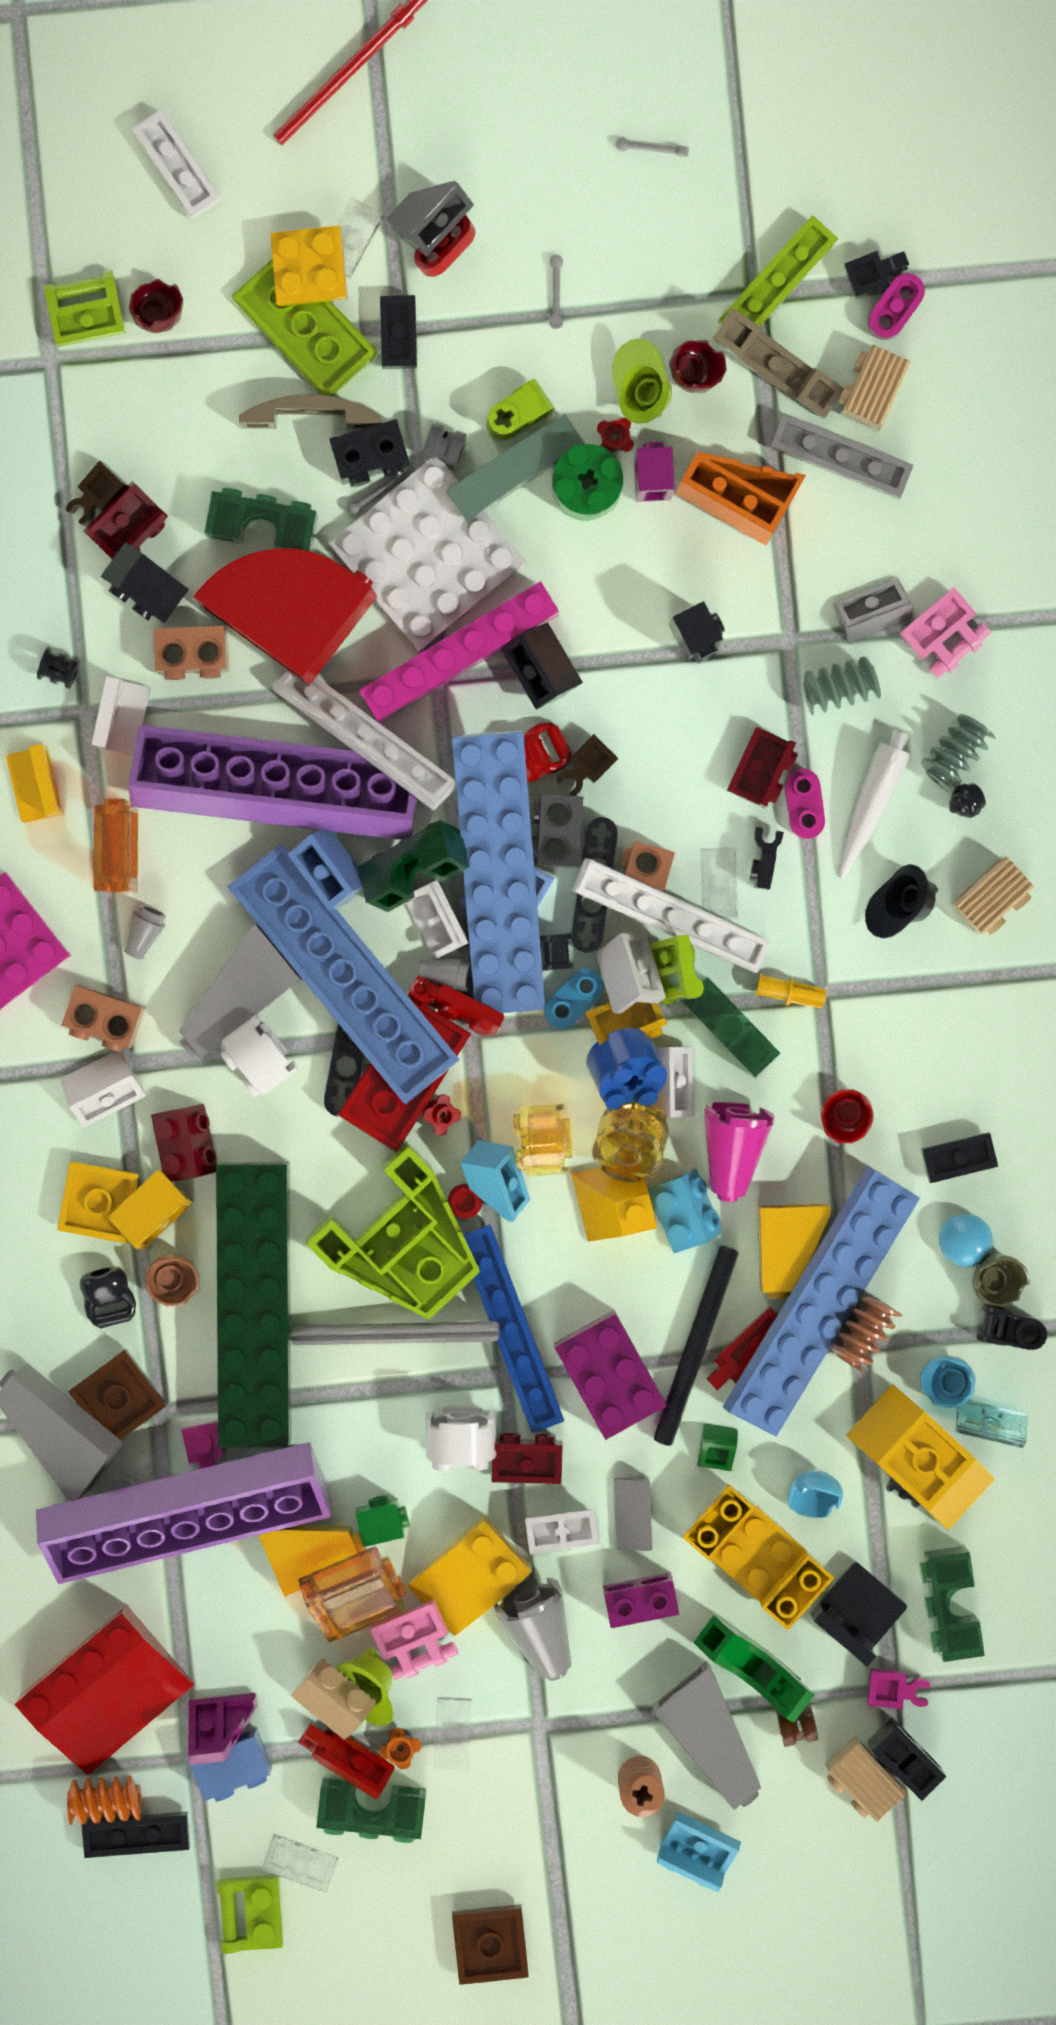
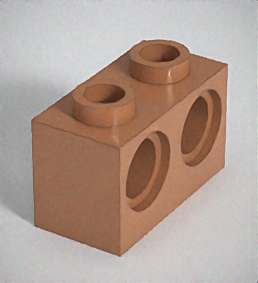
M224 625L153 629L155 671L159 675L164 674V680L186 679L185 673H199L200 678L203 679L220 678L221 672L229 671L227 629ZM207 644H214L218 647V655L211 662L202 661L200 658V651ZM174 645L180 646L183 650L181 660L174 664L166 662V650Z
M634 841L631 848L625 846L619 867L626 868L624 875L664 892L675 852ZM648 853L654 857L656 865L652 872L643 873L638 870L636 859L640 854Z
M75 985L61 1026L70 1028L68 1034L73 1037L88 1041L91 1035L103 1039L101 1046L122 1052L123 1047H133L146 1008L81 985ZM83 1004L90 1005L95 1012L94 1019L89 1024H83L78 1019V1009ZM117 1015L123 1016L128 1022V1029L122 1036L116 1035L111 1030V1021Z

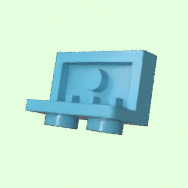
M697 1169L648 1188L650 1198L674 1254L707 1243L722 1234L720 1217L711 1205L707 1195V1185L699 1176Z
M677 1812L661 1839L656 1862L669 1871L676 1872L703 1887L719 1892L723 1885L724 1875L740 1850L741 1841L681 1812Z

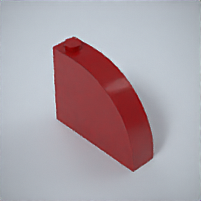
M277 548L254 552L227 564L212 575L196 592L193 598L203 609L310 686L376 600L377 595L371 587L374 582L359 570H356L353 574L337 562L314 552L293 548Z

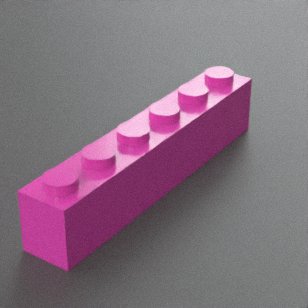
M540 581L360 689L359 692L377 722L382 723L500 652L501 648L521 634L558 617L559 610Z

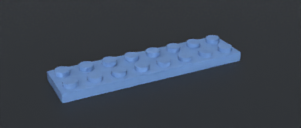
M523 730L452 736L460 836L464 840L470 866L463 871L474 1000L500 1013L545 1010Z
M281 843L232 882L228 889L406 1105L459 1062L460 1059L336 908L330 911L327 910L288 856L289 851Z
M866 1167L722 1408L777 1437L918 1203L919 1196L873 1168Z

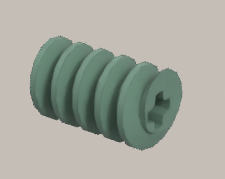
M864 656L859 658L858 667L852 660H848L845 663L844 670L839 664H833L831 675L825 667L819 668L817 678L810 670L804 674V694L811 715H814V705L816 704L820 706L824 713L827 712L828 701L831 700L836 708L840 709L843 697L852 706L855 703V694L858 693L863 701L867 702L870 690H873L878 699L881 698V688L875 668L867 657Z
M959 714L956 718L960 727L956 725L948 727V733L951 738L947 736L939 738V743L943 749L938 747L931 748L930 754L934 760L923 758L921 761L925 774L950 794L954 791L948 782L950 780L958 783L962 782L957 771L959 769L967 772L971 771L966 760L968 758L975 761L980 760L975 751L976 747L988 750L989 747L984 740L985 736L996 739L995 735L985 725L964 714Z

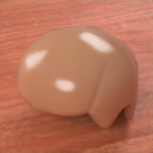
M168 1253L155 1259L146 1271V1291L155 1302L167 1307L186 1304L199 1290L198 1270L190 1259L180 1254Z

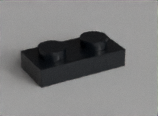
M415 295L380 296L382 369L417 368Z
M990 1132L921 1148L929 1183L999 1167Z

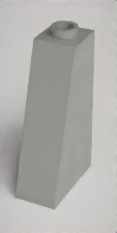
M254 924L245 934L179 1030V1033L183 1036L179 1042L191 1057L197 1054L200 1059L205 1058L222 1044V1039L255 1014L258 1015L302 979L258 924Z
M26 1363L17 1371L10 1369L0 1381V1387L2 1388L0 1390V1409L69 1501L81 1499L94 1486L123 1445V1442L30 1364Z
M705 1661L652 1704L653 1710L660 1721L735 1810L740 1805L746 1807L758 1797V1790L761 1789V1785L710 1664Z

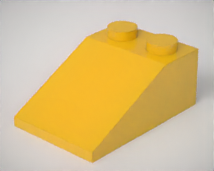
M483 1514L407 1586L424 1604L435 1599L448 1630L455 1637L506 1597L532 1572L531 1563L490 1519Z

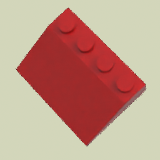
M126 1604L25 1690L14 1705L37 1732L86 1775H89L194 1686L195 1683Z

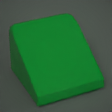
M704 1424L697 1466L732 1471L738 1445V1430L732 1427Z

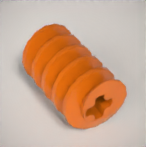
M132 1775L127 1776L125 1786H121L118 1776H114L111 1787H107L104 1777H100L97 1788H93L90 1778H86L83 1789H79L76 1779L71 1781L67 1793L69 1825H72L75 1816L80 1825L86 1824L89 1815L93 1823H99L103 1813L108 1822L115 1820L117 1812L122 1821L128 1820L131 1811L136 1820L141 1819L140 1784L135 1785Z

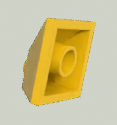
M639 1157L571 1174L588 1242L628 1236L657 1228Z

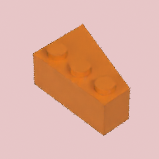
M697 452L682 477L675 494L766 546L806 475L775 471L774 468L762 466L761 468L742 464L739 460Z

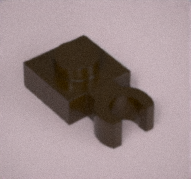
M99 460L77 486L84 494L81 498L71 500L65 510L74 514L78 508L83 507L84 515L78 522L83 526H88L95 518L96 508L98 507L103 511L128 485L105 462Z
M593 734L569 758L576 767L573 770H565L560 773L556 782L560 784L565 778H573L576 782V787L569 795L576 796L580 793L583 787V780L586 777L594 784L619 758Z

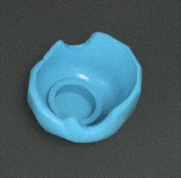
M968 1213L952 1216L942 1226L939 1236L941 1252L948 1260L960 1267L979 1265L986 1257L990 1256L994 1244L989 1225L981 1218Z
M943 1355L932 1359L921 1372L920 1389L934 1405L954 1409L966 1404L974 1394L976 1378L972 1368L966 1361L960 1357Z
M809 1470L792 1480L787 1503L789 1508L799 1515L810 1518H826L830 1515L835 1505L836 1509L840 1508L843 1488L839 1481L828 1473Z

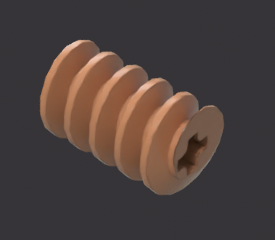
M863 1296L860 1298L866 1309L854 1308L853 1313L859 1319L858 1322L846 1321L845 1324L851 1330V1334L839 1332L838 1336L844 1345H831V1349L837 1357L864 1374L867 1373L860 1364L872 1365L874 1362L868 1351L880 1353L881 1351L875 1340L887 1341L889 1338L883 1331V1327L889 1329L896 1327L890 1316L902 1317L903 1315L874 1296L873 1298Z
M635 1756L622 1764L618 1772V1787L623 1807L636 1817L654 1815L661 1809L665 1798L663 1781L658 1765L646 1756Z

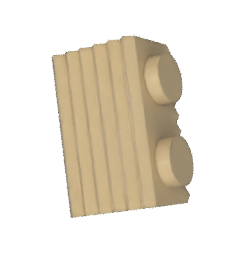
M873 344L868 353L861 351L853 368V371L858 372L854 385L847 383L839 399V403L844 405L841 415L879 431L883 426L911 361Z
M1003 856L958 896L951 905L978 935H983L986 931L992 935L1004 925L1006 920L1003 916L1012 907L1018 911L1030 901L1032 897L1029 892L1035 886L1007 856Z
M326 1659L319 1660L303 1676L290 1695L344 1740L360 1727L376 1704L375 1698L370 1699L369 1694H365L364 1690H359V1685H354L353 1681H348V1676H343L342 1672H338L337 1667L332 1668V1664L327 1663Z
M856 1736L825 1764L827 1771L830 1773L826 1777L827 1780L839 1793L846 1790L854 1798L850 1803L864 1819L870 1815L878 1822L881 1817L885 1816L886 1812L890 1811L907 1794L904 1786Z

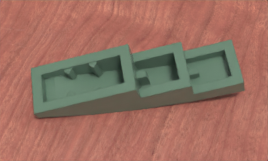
M564 414L506 450L446 492L468 522L495 502H500L525 483H530L553 467L559 458L571 447L585 443Z

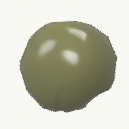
M994 1254L986 1257L977 1266L972 1279L976 1296L987 1305L1004 1307L1014 1301H1019L1024 1287L1030 1283L1026 1266L1016 1258L1003 1254Z

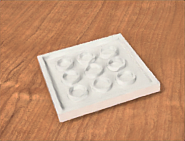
M438 456L433 459L430 458L329 543L330 547L353 574L356 570H359L374 582L371 587L377 595L375 601L419 653L526 564V560L485 511H482L468 522L465 520L446 492L460 481Z

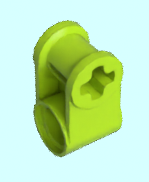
M532 379L490 409L487 419V430L493 438L507 440L528 426L541 421L553 412L555 408L537 380ZM498 415L503 419L510 418L508 428L503 424L496 425Z

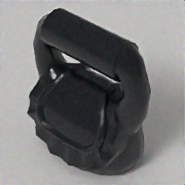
M116 1266L102 1268L81 1277L79 1285L84 1296L86 1317L94 1326L101 1329L129 1322L135 1316L136 1300L128 1287L127 1276L122 1268ZM123 1300L128 1305L127 1308L95 1315V1307L101 1308L104 1305L119 1303Z

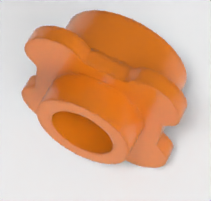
M397 1727L391 1730L390 1739L387 1744L381 1746L380 1755L383 1759H389L399 1769H407L411 1765L414 1753L420 1751L421 1742L418 1738H410L404 1734L402 1728ZM400 1745L404 1747V1750L401 1752L397 1750V1747Z

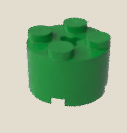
M594 444L575 445L567 450L557 461L553 471L552 491L557 504L566 515L581 521L595 520L612 511L620 499L623 487L621 464L607 449ZM587 476L593 477V483L596 486L590 485L588 490L583 489L582 481L579 479H585Z

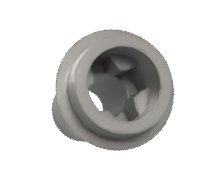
M140 905L138 911L133 912L124 952L134 958L143 960L147 951L166 925L163 922L166 915L152 907Z
M463 959L421 960L418 976L440 987L444 984L458 992L459 990L467 991L471 979V964L464 963Z

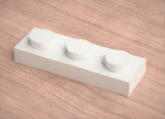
M162 109L132 128L192 220L222 201Z

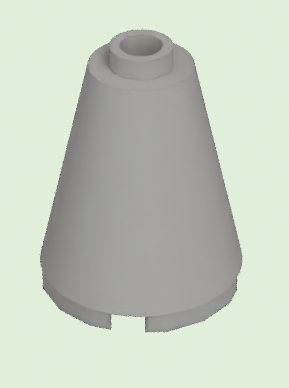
M546 1578L548 1584L538 1585L536 1579L529 1580L517 1585L502 1599L503 1602L500 1605H494L496 1616L539 1677L550 1681L559 1680L567 1674V1670L572 1665L562 1588L559 1582L553 1578Z

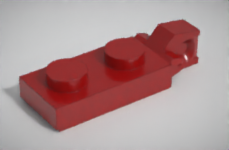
M420 976L416 977L408 993L411 1001L420 1007L432 1006L438 1009V1013L449 1020L458 1019L468 1024L472 1031L482 1036H488L489 1034L495 1037L505 1018L504 1014L444 984L440 987Z
M771 1306L766 1307L714 1359L718 1367L706 1379L717 1391L729 1379L735 1384L738 1382L778 1315Z
M309 1724L298 1741L310 1752H313L311 1757L318 1761L319 1764L376 1800L382 1794L395 1769L394 1765L349 1736L344 1740L335 1732L329 1729L323 1732L312 1724Z

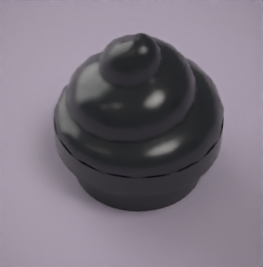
M963 783L957 786L951 795L949 811L966 818H973L979 815L981 809L986 805L985 796L980 787L974 783Z

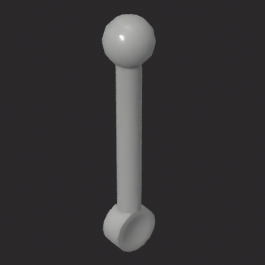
M624 137L616 141V148L621 152L627 149L675 154L680 157H687L689 154V148L685 146L671 147L629 142Z
M553 255L549 261L551 267H553V315L550 317L549 324L553 329H559L563 325V318L560 316V267L563 265V258L560 255Z
M404 469L403 473L398 474L397 477L359 501L349 502L347 511L352 515L358 514L362 506L397 484L402 483L411 473L409 470Z

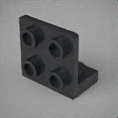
M855 1561L812 1609L810 1614L816 1624L868 1667L876 1658L873 1651L874 1646L906 1611L907 1605L860 1563Z

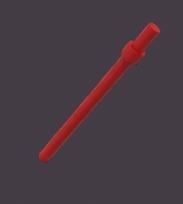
M408 0L404 5L400 3L390 13L391 18L273 134L275 140L283 146L400 28L405 29L415 19L413 15L428 0Z

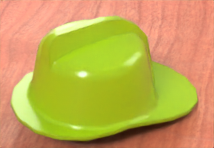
M643 339L629 340L621 345L615 353L612 363V375L618 404L622 414L629 421L637 424L648 423L662 416V412L668 407L672 398V386L667 378L659 350L649 341Z
M368 1648L350 1662L338 1664V1672H342L343 1676H348V1681H353L354 1685H359V1690H364L365 1694H369L370 1699L375 1698L376 1704L365 1720L377 1726H386L392 1722L394 1712L388 1693L393 1682V1673L388 1665L382 1661L374 1648Z

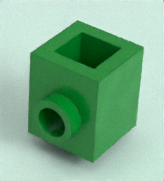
M381 1495L369 1499V1505L356 1507L355 1515L363 1547L404 1538L405 1527L410 1526L406 1506L399 1507L397 1498L389 1499L388 1495Z

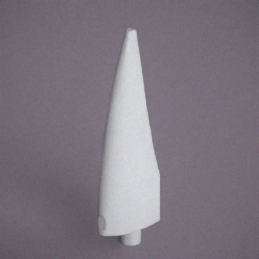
M896 730L890 745L879 742L865 774L848 829L837 876L839 878H845L867 844L902 777L911 754L902 751L909 736L904 732Z

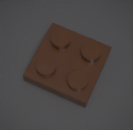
M124 1349L68 1391L82 1409L120 1440L168 1405L127 1349Z
M521 1904L452 1911L459 1985L529 1978Z

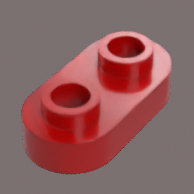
M465 215L427 257L419 251H415L414 262L425 276L435 277L445 272L472 243L476 230L468 216Z

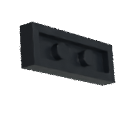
M188 1811L142 1815L140 1820H136L134 1816H129L127 1821H122L120 1817H115L113 1822H108L106 1818H101L99 1823H93L91 1819H88L86 1824H82L84 1858L189 1850Z

